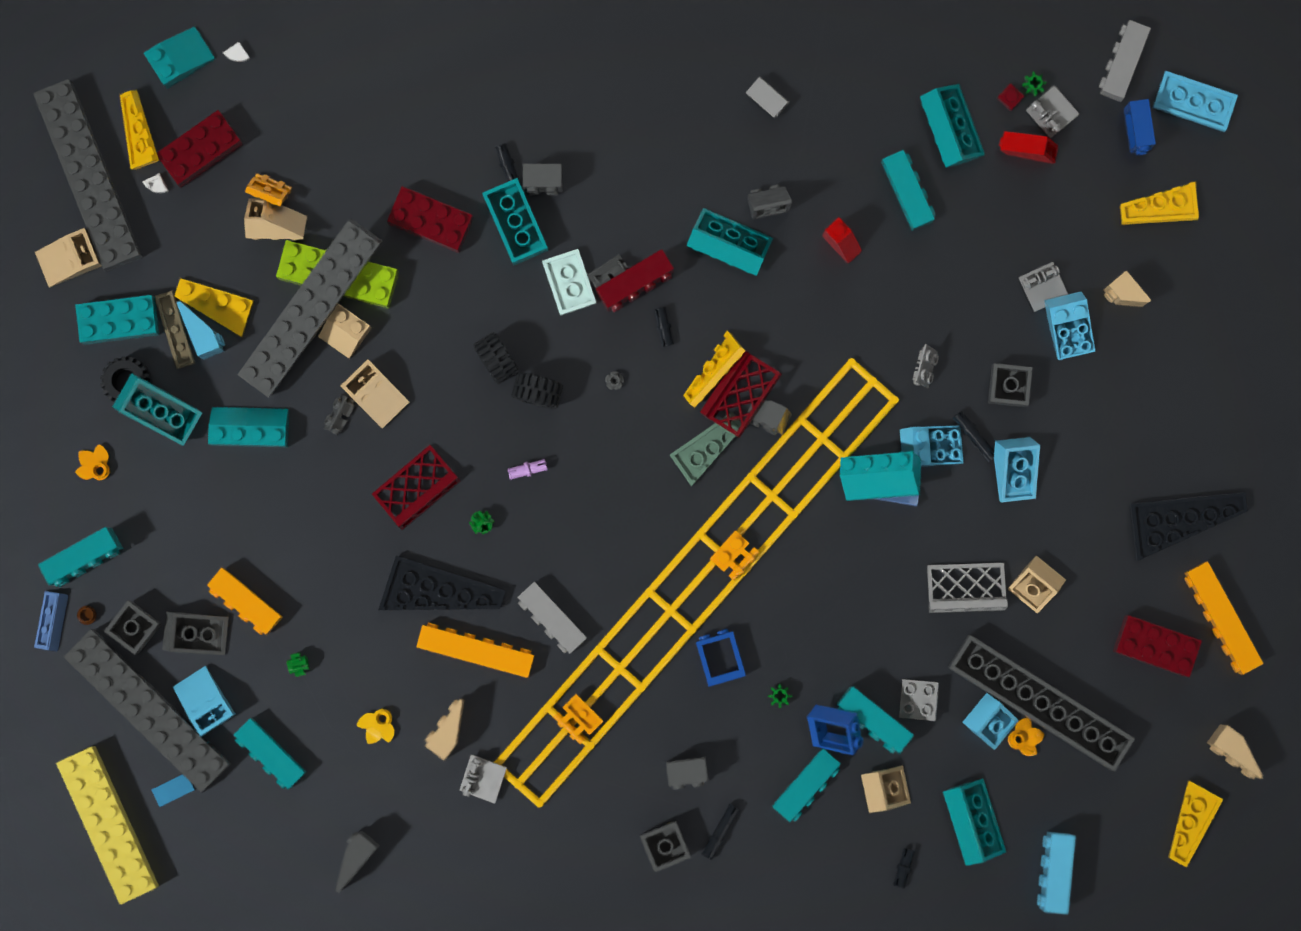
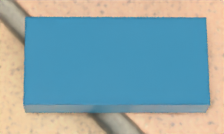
M182 774L152 789V792L159 807L194 791L195 788Z

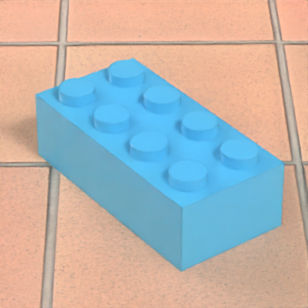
M1047 831V835L1043 836L1042 846L1045 847V855L1041 856L1043 874L1039 876L1041 894L1038 893L1037 905L1044 912L1068 914L1075 836L1072 834Z

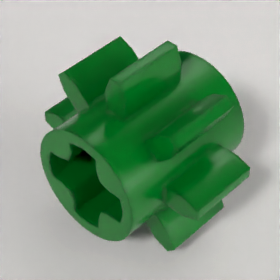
M1032 72L1031 77L1027 75L1024 77L1027 83H1023L1022 87H1026V94L1031 92L1035 97L1037 91L1043 93L1044 89L1041 86L1047 83L1041 79L1043 74L1037 76L1035 72ZM1033 80L1038 84L1036 88H1034V85H1030Z
M479 510L472 515L469 524L475 534L480 532L484 535L492 529L494 520L488 511L483 513Z
M301 653L291 654V659L287 660L289 673H295V677L306 675L305 670L309 669L306 655L301 656Z
M781 684L778 685L776 690L771 687L773 694L768 695L769 698H773L771 705L778 703L779 708H781V703L789 705L786 701L787 697H792V695H787L786 693L789 688L786 687L783 690L781 689ZM781 690V693L785 694V698L778 702L774 695L778 694V691Z

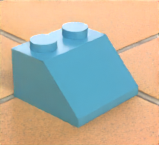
M986 693L962 723L995 750L1019 720L999 701Z

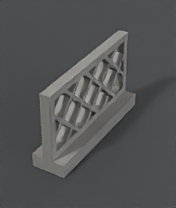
M1004 563L927 565L929 613L1002 611L1007 609ZM991 568H1000V576L996 580L988 574ZM953 569H958L964 574L958 581L949 575ZM972 569H978L983 573L977 581L968 574ZM931 570H940L944 574L939 582L932 578ZM965 576L974 583L968 591L959 584ZM984 576L993 582L987 590L978 583ZM946 577L955 584L949 591L940 585ZM996 585L1001 589L1002 597H993L989 593L990 589ZM937 586L945 593L942 599H933V591ZM956 586L965 593L961 598H955L950 594ZM975 586L984 592L980 598H975L969 593Z

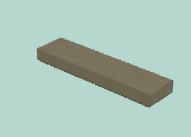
M174 291L154 296L176 369L196 364Z

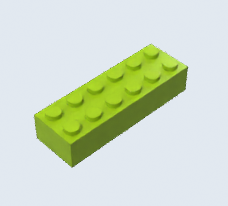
M286 240L276 277L282 281L302 285L326 250ZM368 262L343 297L389 309L399 271L391 267Z

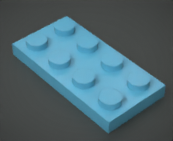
M1165 71L1153 108L1225 132L1238 95Z

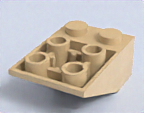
M249 198L244 217L245 236L254 240L303 239L307 216L283 205L271 204L261 198Z
M85 228L70 233L35 252L49 288L102 266L88 230Z
M369 360L363 363L341 385L382 429L410 403Z
M464 699L454 700L449 707L451 711L449 715H443L437 723L439 726L436 732L432 731L425 740L428 742L425 747L443 760L447 759L458 744Z
M1220 724L1207 742L1211 746L1209 749L1217 755H1224L1226 757L1225 761L1233 767H1240L1242 769L1241 773L1246 777L1261 779L1263 776L1244 737L1228 725Z

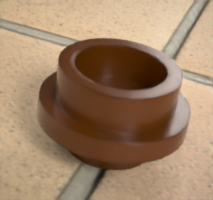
M83 606L78 610L77 618L80 623L90 625L96 620L97 613L93 607Z

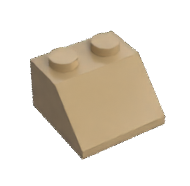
M1127 271L1104 289L1106 299L1110 303L1114 302L1116 305L1143 307L1151 301Z
M338 304L328 317L318 337L350 359L372 328Z
M1036 555L1009 586L1008 590L1038 613L1058 593L1066 579Z
M903 765L861 775L869 813L885 811L911 803Z

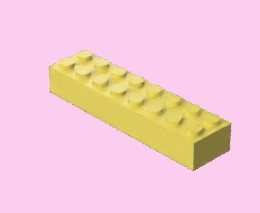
M96 746L57 762L59 771L120 905L159 887Z

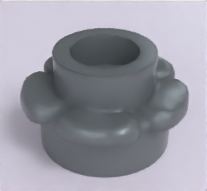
M616 371L611 372L605 377L606 386L611 390L620 389L624 382L623 376Z

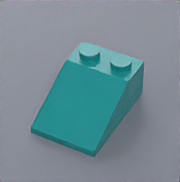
M195 27L164 40L144 52L145 57L167 89L215 59Z

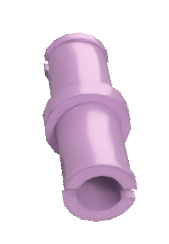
M542 459L531 463L524 462L523 465L507 468L509 478L513 480L526 475L530 477L531 474L547 471L546 461Z

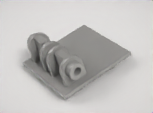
M1053 86L1026 109L1028 114L1050 139L1079 115L1056 86Z
M1053 262L1018 277L1034 312L1045 308L1044 300L1068 295L1059 276L1060 271Z
M927 344L919 352L918 360L920 361H917L919 367H915L918 371H914L912 380L914 385H922L929 388V385L933 382V369L938 363L939 356L938 351Z
M902 679L899 718L936 721L939 683Z
M471 754L459 791H462L464 796L470 797V795L495 804L507 767Z

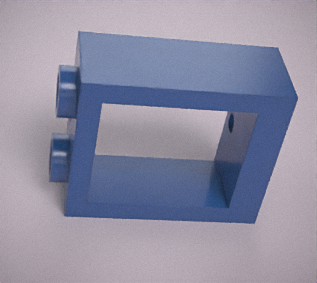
M1149 99L1130 101L1124 108L1130 152L1136 153V155H1144L1156 144Z
M728 629L717 632L718 636L710 638V634L698 637L699 641L696 642L708 687L746 676L733 631L729 632ZM730 638L739 670L711 678L702 645Z
M815 705L808 714L807 719L814 747L855 755L857 750L862 747L863 738L861 737L857 713ZM826 723L846 727L848 736L828 732Z

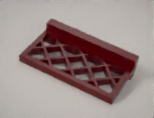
M745 350L742 357L724 375L700 413L740 438L782 374ZM754 361L758 364L759 371L749 373L748 367ZM772 372L775 374L771 381L764 382V373ZM760 375L761 383L751 386L750 377ZM747 378L748 387L739 389L738 382L740 379ZM762 387V395L754 398L752 390ZM749 391L750 399L741 402L739 393ZM736 394L738 403L728 405V397ZM751 403L752 410L750 413L743 414L742 405ZM739 407L740 415L730 418L729 409ZM726 410L727 419L718 420L715 418L719 411ZM741 419L742 425L738 431L732 429L731 421Z
M429 445L375 490L372 495L396 525L403 530L457 485L460 479L433 447ZM430 451L434 455V464L424 463V456ZM412 466H420L419 476H409V470ZM423 466L433 467L432 477L422 476ZM443 467L449 473L443 478L436 477V468ZM405 478L404 489L394 488L395 480ZM419 479L418 489H408V480ZM422 479L432 480L430 489L421 490ZM384 490L391 491L390 501H383L378 495ZM394 491L404 492L403 502L393 501ZM407 492H417V500L413 503L406 502ZM392 504L403 505L402 512L395 517L392 513Z

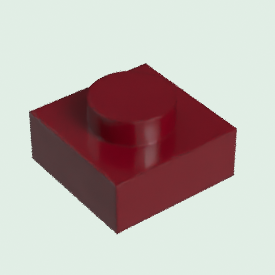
M1010 83L997 99L1011 111L1024 98V95Z

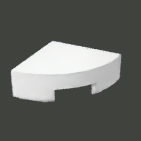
M239 42L223 52L228 59L244 62L250 59Z
M160 173L142 181L153 192L165 193L169 191Z

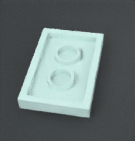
M578 249L542 261L560 316L597 304Z

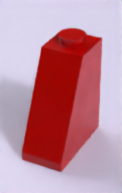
M1004 131V135L1000 139V148L1005 154L1055 164L1059 145L1048 136Z
M839 217L825 229L822 237L848 264L862 252L852 230Z

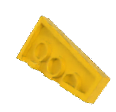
M130 90L120 94L130 168L139 169L158 162V155L137 90Z
M1195 182L1121 204L1122 225L1198 220L1199 213Z
M181 278L175 293V297L243 337L254 303L253 300Z
M728 331L724 334L725 340L721 345L717 344L713 350L716 353L711 361L707 360L703 365V373L695 377L683 395L694 408L703 401L708 392L717 385V382L728 373L732 365L745 352V349Z
M1189 780L1168 858L1184 867L1188 866L1223 801L1222 798Z

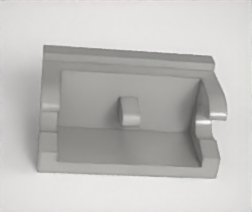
M761 77L746 92L747 95L774 118L790 103Z

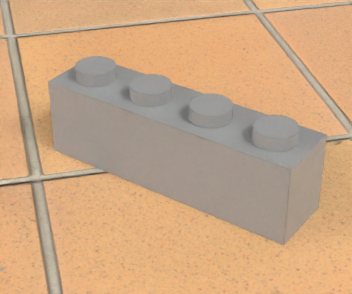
M1131 20L1126 25H1122L1119 35L1122 37L1120 42L1116 41L1112 50L1115 53L1113 60L1109 59L1105 69L1108 70L1107 76L1102 77L1099 88H1102L1100 94L1120 102L1124 99L1151 28Z
M535 582L517 597L520 600L518 604L524 611L529 609L533 614L531 618L537 625L543 624L546 628L544 632L551 640L554 637L559 642L557 646L564 654L567 651L571 654L587 639Z

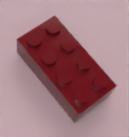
M217 110L157 152V155L177 185L182 188L239 148L243 143L220 111Z
M401 186L387 222L391 226L459 253L474 218L469 213Z
M661 249L597 287L596 293L607 311H613L614 313L623 308V303L627 301L631 303L638 299L639 294L643 291L648 293L655 289V285L658 282L662 281V283L670 280L674 273V268Z
M1126 615L1113 652L1184 677H1190L1202 641Z

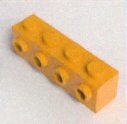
M221 567L207 584L211 588L209 592L213 596L223 598L225 606L230 610L235 608L240 613L238 616L246 623L248 621L255 625L253 629L261 635L263 633L268 635L283 618V616L225 568Z

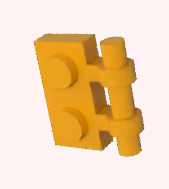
M256 173L255 177L247 185L245 192L256 198L266 200L271 204L281 206L287 195L291 193L292 187L286 185L283 181L278 182L270 179L268 175Z
M734 531L710 560L723 572L730 567L733 571L728 576L734 581L744 573L743 570L750 562L753 563L756 560L755 557L759 551L753 547L750 552H747L745 548L749 542L737 531ZM741 553L745 558L736 565L733 561Z
M577 694L562 707L567 712L564 717L559 712L553 716L558 722L557 724L561 728L563 727L570 734V737L579 744L585 740L580 734L583 730L590 735L603 722ZM571 718L580 725L577 729L568 722Z

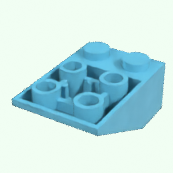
M1077 292L1044 300L1057 359L1062 360L1095 352L1088 303L1084 294Z
M960 426L900 429L901 452L913 451L921 458V467L963 464Z
M206 666L173 686L189 719L200 736H204L236 715Z

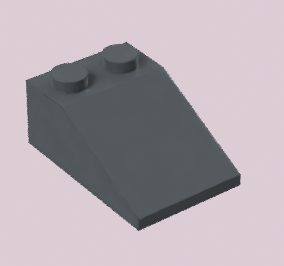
M774 185L770 186V190L762 191V189L752 190L751 194L747 196L752 219L789 212L792 201L786 187Z
M166 611L162 650L180 653L225 655L228 617Z
M363 831L353 833L347 840L349 845L345 850L336 887L338 893L345 888L380 846Z

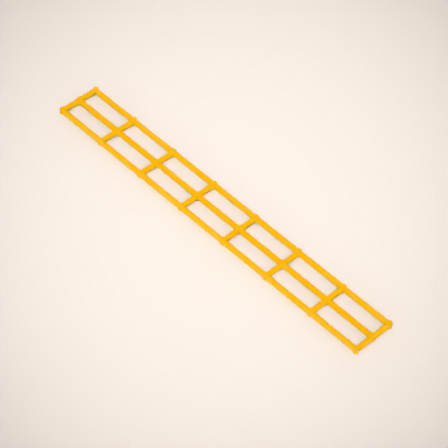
M850 358L494 763L503 766L502 764L547 713L553 717L558 712L553 706L598 655L609 663L614 670L585 702L590 708L620 674L635 686L636 689L591 740L582 732L580 733L585 738L582 742L585 747L540 798L528 789L524 783L568 734L564 728L558 732L518 779L507 769L504 778L537 807H542L840 469L841 457H850L898 403L899 398L856 362L855 359ZM853 368L868 382L822 433L807 418L849 370ZM875 387L889 401L845 451H842L829 439V436L866 394ZM802 425L817 440L771 490L756 476ZM824 444L839 458L793 509L778 494ZM750 483H753L766 495V498L736 530L741 536L772 501L786 512L788 516L758 549L759 553L755 557L756 560L753 563L750 562L743 570L744 573L741 576H738L734 581L731 580L696 621L691 624L676 610L716 566L711 560L671 605L659 596L655 590L700 540L714 552L720 548L718 544L706 535L707 531ZM650 597L665 612L619 663L604 648ZM672 616L687 631L641 682L626 667ZM571 718L568 722L577 729L575 727L577 722Z

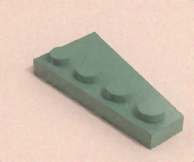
M733 411L730 412V418L735 417ZM731 421L732 429L738 431L742 425L740 421ZM715 423L671 453L670 457L692 487L733 440L735 435Z

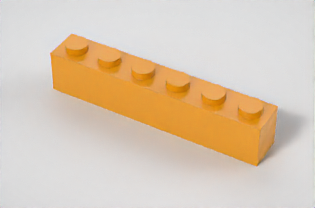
M1203 562L1185 572V582L1196 593L1194 598L1199 605L1203 606L1205 610L1203 615L1208 622L1211 621L1215 637L1221 639L1223 643L1221 646L1226 656H1230L1232 660L1230 664L1235 673L1238 672L1240 675H1243L1264 664L1209 562Z
M429 622L427 626L422 625L417 648L529 678L535 656L531 655V650L520 648V651L512 649L513 645L502 643L501 646L494 644V640L483 638V641L476 640V635L465 633L464 636L458 635L457 630L447 627L445 631L438 629L439 625Z

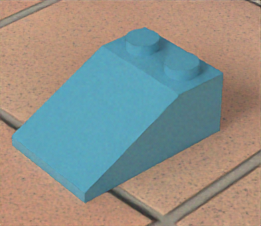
M177 302L197 356L204 360L224 352L223 346H225L222 335L216 333L182 302Z
M1030 437L995 441L994 464L1000 502L1036 499L1040 444Z

